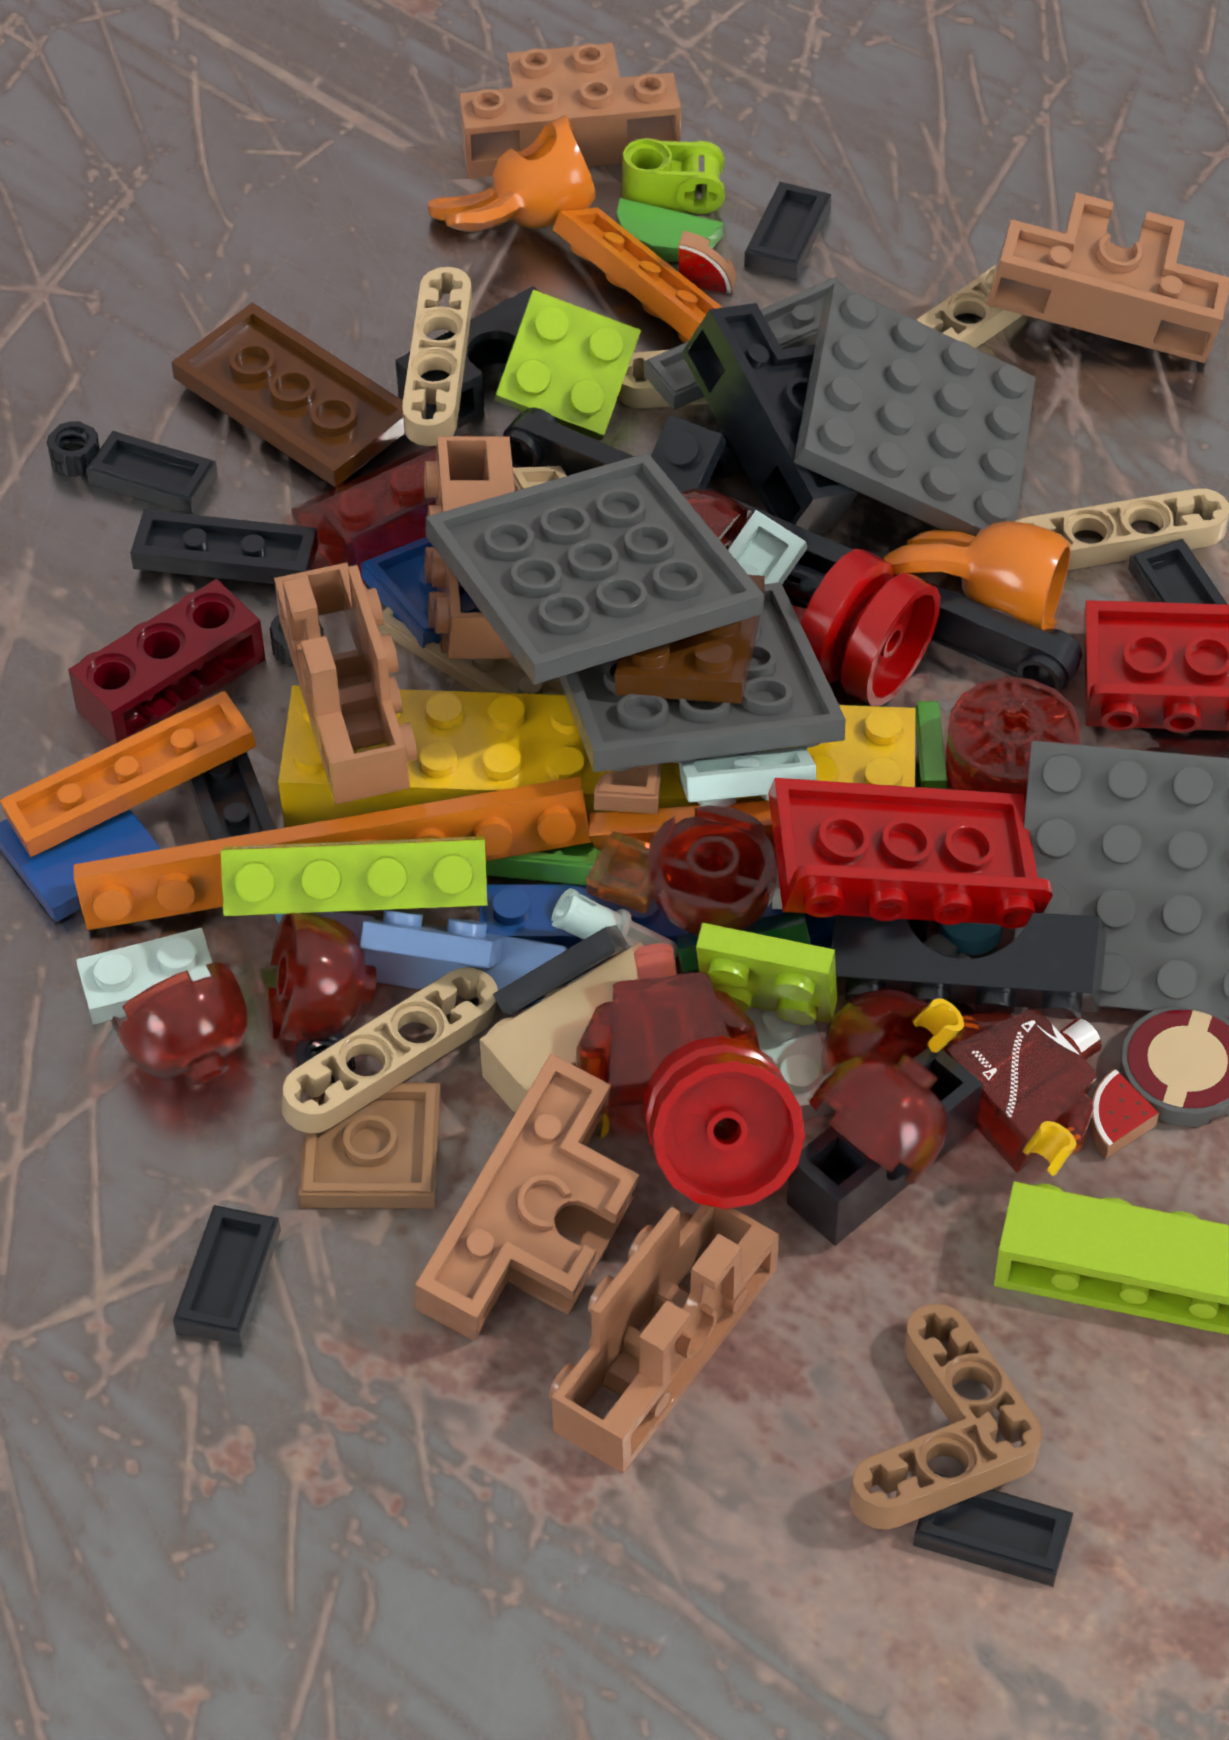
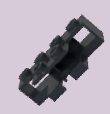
M757 303L710 309L681 354L767 512L816 534L830 532L859 492L794 463L815 344L782 349Z

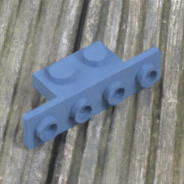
M403 909L384 910L383 917L348 911L315 912L312 917L306 968L309 972L422 990L453 970L472 967L483 970L495 981L497 989L500 990L566 951L568 948L559 944L486 933V923L474 920L448 918L447 927L422 923V913ZM540 1001L536 1002L535 1004H533V1005H531V1006H529V1007H533L534 1005L538 1004Z

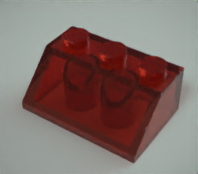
M464 434V435H459V436H471V435H470V434ZM436 446L421 448L291 508L292 517L299 526L317 528L318 549L331 566L347 563L348 567L357 565L361 575V563L426 537L428 505H436V498H425L424 464L425 461H435Z

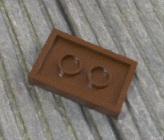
M749 575L764 593L765 597V576ZM761 615L619 658L615 671V695L626 696L628 694L658 696L665 699L742 704Z

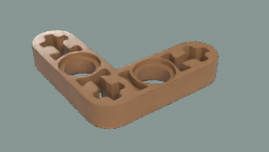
M929 1304L913 1311L907 1322L904 1353L908 1362L951 1424L872 1455L858 1464L853 1472L850 1506L853 1514L863 1524L872 1528L887 1530L900 1527L1023 1477L1031 1472L1038 1462L1042 1441V1428L1038 1419L967 1319L958 1310L948 1305ZM932 1334L934 1337L924 1340L925 1335ZM949 1339L947 1351L940 1341ZM948 1355L950 1361L946 1364V1358ZM963 1380H976L985 1384L991 1394L984 1399L969 1400L960 1396L953 1386ZM999 1415L998 1425H997V1422H996L994 1419ZM997 1430L1000 1431L1007 1441L996 1443ZM1021 1441V1447L1014 1448L1011 1444ZM950 1456L959 1460L964 1465L966 1471L957 1477H941L933 1473L928 1468L927 1463L934 1457ZM910 1471L912 1477L907 1479V1473ZM879 1485L885 1493L896 1491V1497L888 1499L882 1491L871 1493V1487Z

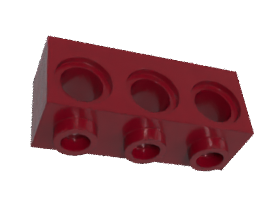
M215 579L196 592L185 595L178 603L150 620L136 625L130 632L99 651L88 654L79 663L69 668L68 672L76 709L112 745L193 706L265 661L261 620L219 580Z

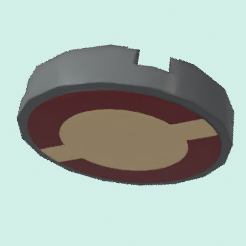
M1170 1006L1153 1010L1136 1021L1124 1038L1119 1073L1159 1112L1158 1119L1167 1124L1197 1127L1210 1124L1212 1118L1220 1117L1224 1113H1226L1227 1117L1229 1116V1020L1217 1013L1202 1008Z

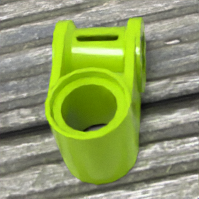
M646 138L630 142L623 152L621 198L677 212H689L698 215L714 212L723 204L725 199L724 184L720 180V175L725 167L724 153L718 146L706 141L675 142ZM700 156L704 157V171L699 172ZM697 184H702V199L697 198Z

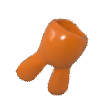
M566 115L549 122L537 139L524 150L516 152L513 148H510L500 156L492 174L494 184L492 187L477 194L432 199L427 204L428 214L437 220L446 222V225L450 228L465 232H476L497 227L511 219L516 224L529 229L547 228L554 226L561 210L589 208L596 198L595 187L582 153L571 132L573 128Z
M1006 521L993 523L980 530L976 536L960 531L931 530L923 532L907 540V545L888 553L884 560L891 564L894 574L944 572L961 577V588L968 599L989 608L1005 612L1017 620L1044 631L1046 629H1056L1058 620L1055 619L1069 569L1071 544L1061 534L1047 528L1023 522Z

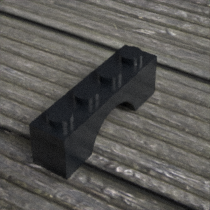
M1033 913L1022 932L1005 948L981 958L957 959L939 954L924 945L914 934L909 919L879 921L872 917L835 915L831 949L835 950L837 992L839 995H845V1000L854 1004L877 1006L884 1003V998L909 999V1003L912 1006L925 1009L934 999L939 998L953 1003L975 1004L977 1010L989 1014L1007 1015L1014 1013L1015 1007L1041 1008L1043 1015L1052 1018L1077 1019L1081 1017V1011L1099 1012L1106 934L1101 919L1098 916Z

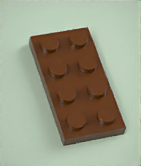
M253 302L171 362L175 380L334 487H337L405 434L403 400Z

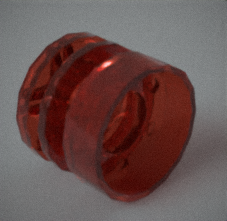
M1004 677L981 682L960 696L950 711L945 759L946 789L1024 794L1026 804L1031 742L1043 741L1080 745L1081 723L1073 705L1056 689L1032 679Z

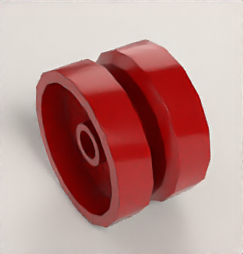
M854 549L842 556L827 572L808 604L801 620V626L828 682H836L841 678V684L845 693L870 706H882L894 698L908 682L920 663L934 633L939 617L941 596L936 586L909 573H900L894 576V571L889 562L866 550Z
M724 1036L693 1040L666 1056L649 1079L642 1105L647 1138L653 1148L658 1165L672 1187L695 1203L721 1209L753 1205L779 1190L798 1166L805 1140L802 1109L774 1060L750 1042ZM720 1120H722L721 1125L715 1126Z

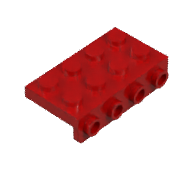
M1085 601L1083 613L1085 726L1105 727L1114 731H1125L1132 728H1161L1176 733H1187L1194 730L1229 731L1228 604Z
M774 778L769 789V805L783 912L808 913L814 917H830L833 915L872 917L879 921H893L897 919L929 920L944 925H955L962 922L997 924L1004 928L1016 929L1025 927L1033 913H1044L1053 896L1050 881L1038 878L1030 831L1024 828L1026 808L1024 794Z

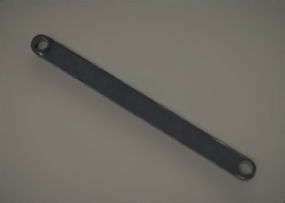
M536 407L528 408L524 413H520L503 433V437H510L512 467L560 466L566 475L569 476L635 457L560 425L550 413ZM706 487L696 509V512L712 529L718 528L723 533L724 539L722 542L725 547L730 540L737 538L755 510L761 512L806 541L807 549L797 563L827 574L842 556L853 550ZM787 577V579L800 583L799 580ZM928 582L937 587L941 596L939 617L931 641L1019 678L1028 690L1043 697L1057 695L1062 689L1067 687L1076 674L1083 656L1082 649L1079 643L1068 633L1055 628L1043 631Z

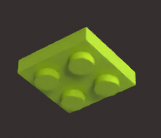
M533 290L493 401L523 412L533 407L543 409L550 413L560 425L602 440L641 330Z
M702 923L696 951L703 997L710 998L715 1005L730 1011L745 1012L750 1007L773 1011L782 1020L797 1025H812L815 1020L832 1023L837 1003L834 949Z

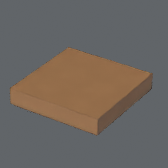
M400 1083L332 1128L320 1133L304 1132L299 1186L300 1207L436 1209L441 1110L440 1083ZM325 1093L316 1098H311L306 1094V1101L312 1099L320 1106L324 1104Z

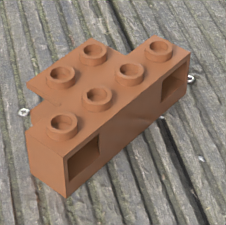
M613 43L583 44L572 47L507 53V62L512 86H508L506 89H484L475 92L459 93L462 147L468 179L492 176L500 156L510 148H513L516 152L524 150L537 139L549 122L565 115L572 125L573 130L571 132L587 167L622 164L625 147L630 142L638 139L648 138L658 141L681 142V106L674 73L644 74L620 78Z
M1077 192L1070 207L1065 231L1058 232L1021 221L1010 220L997 260L986 305L1206 363L1223 322L1229 293V277L1176 263L1185 221L1147 211L1141 226L1139 239L1134 243V246L1129 248L1117 246L1110 241L1111 235L1107 233L1114 202Z
M437 436L435 461H425L424 464L425 498H436V505H428L427 516L515 491L510 437ZM425 547V583H431L432 587H437V592L428 593L429 628H435V633L440 634L441 653H448V659H515L482 613H461L457 578L434 547Z
M347 563L274 578L279 620L335 805L410 788L408 762L418 759L417 748L410 723L399 724L396 714L402 713V702L395 676H389V673L399 671L398 659L391 634L381 635L380 630L377 628V626L384 624L376 588L367 589L363 585L358 566L348 567ZM344 610L356 650L332 655L327 637H321L318 616ZM382 743H386L387 747L360 752L354 754L353 751L355 749Z
M550 1053L416 1282L414 1309L475 1341L509 1283L569 1316L634 1201V1197L631 1194L639 1179V1174L587 1147L606 1113L611 1088L610 1084Z
M703 1204L700 1205L693 1215L686 1212L681 1217L680 1211L670 1207L655 1227L651 1225L645 1226L633 1241L628 1254V1262L615 1278L611 1275L606 1276L598 1284L590 1298L588 1312L591 1313L592 1335L589 1341V1349L576 1365L571 1362L566 1364L552 1383L549 1399L552 1401L553 1432L619 1472L624 1473L777 1271L779 1234L734 1208L721 1209ZM691 1270V1288L688 1290L679 1284ZM601 1385L621 1396L603 1420L584 1409Z

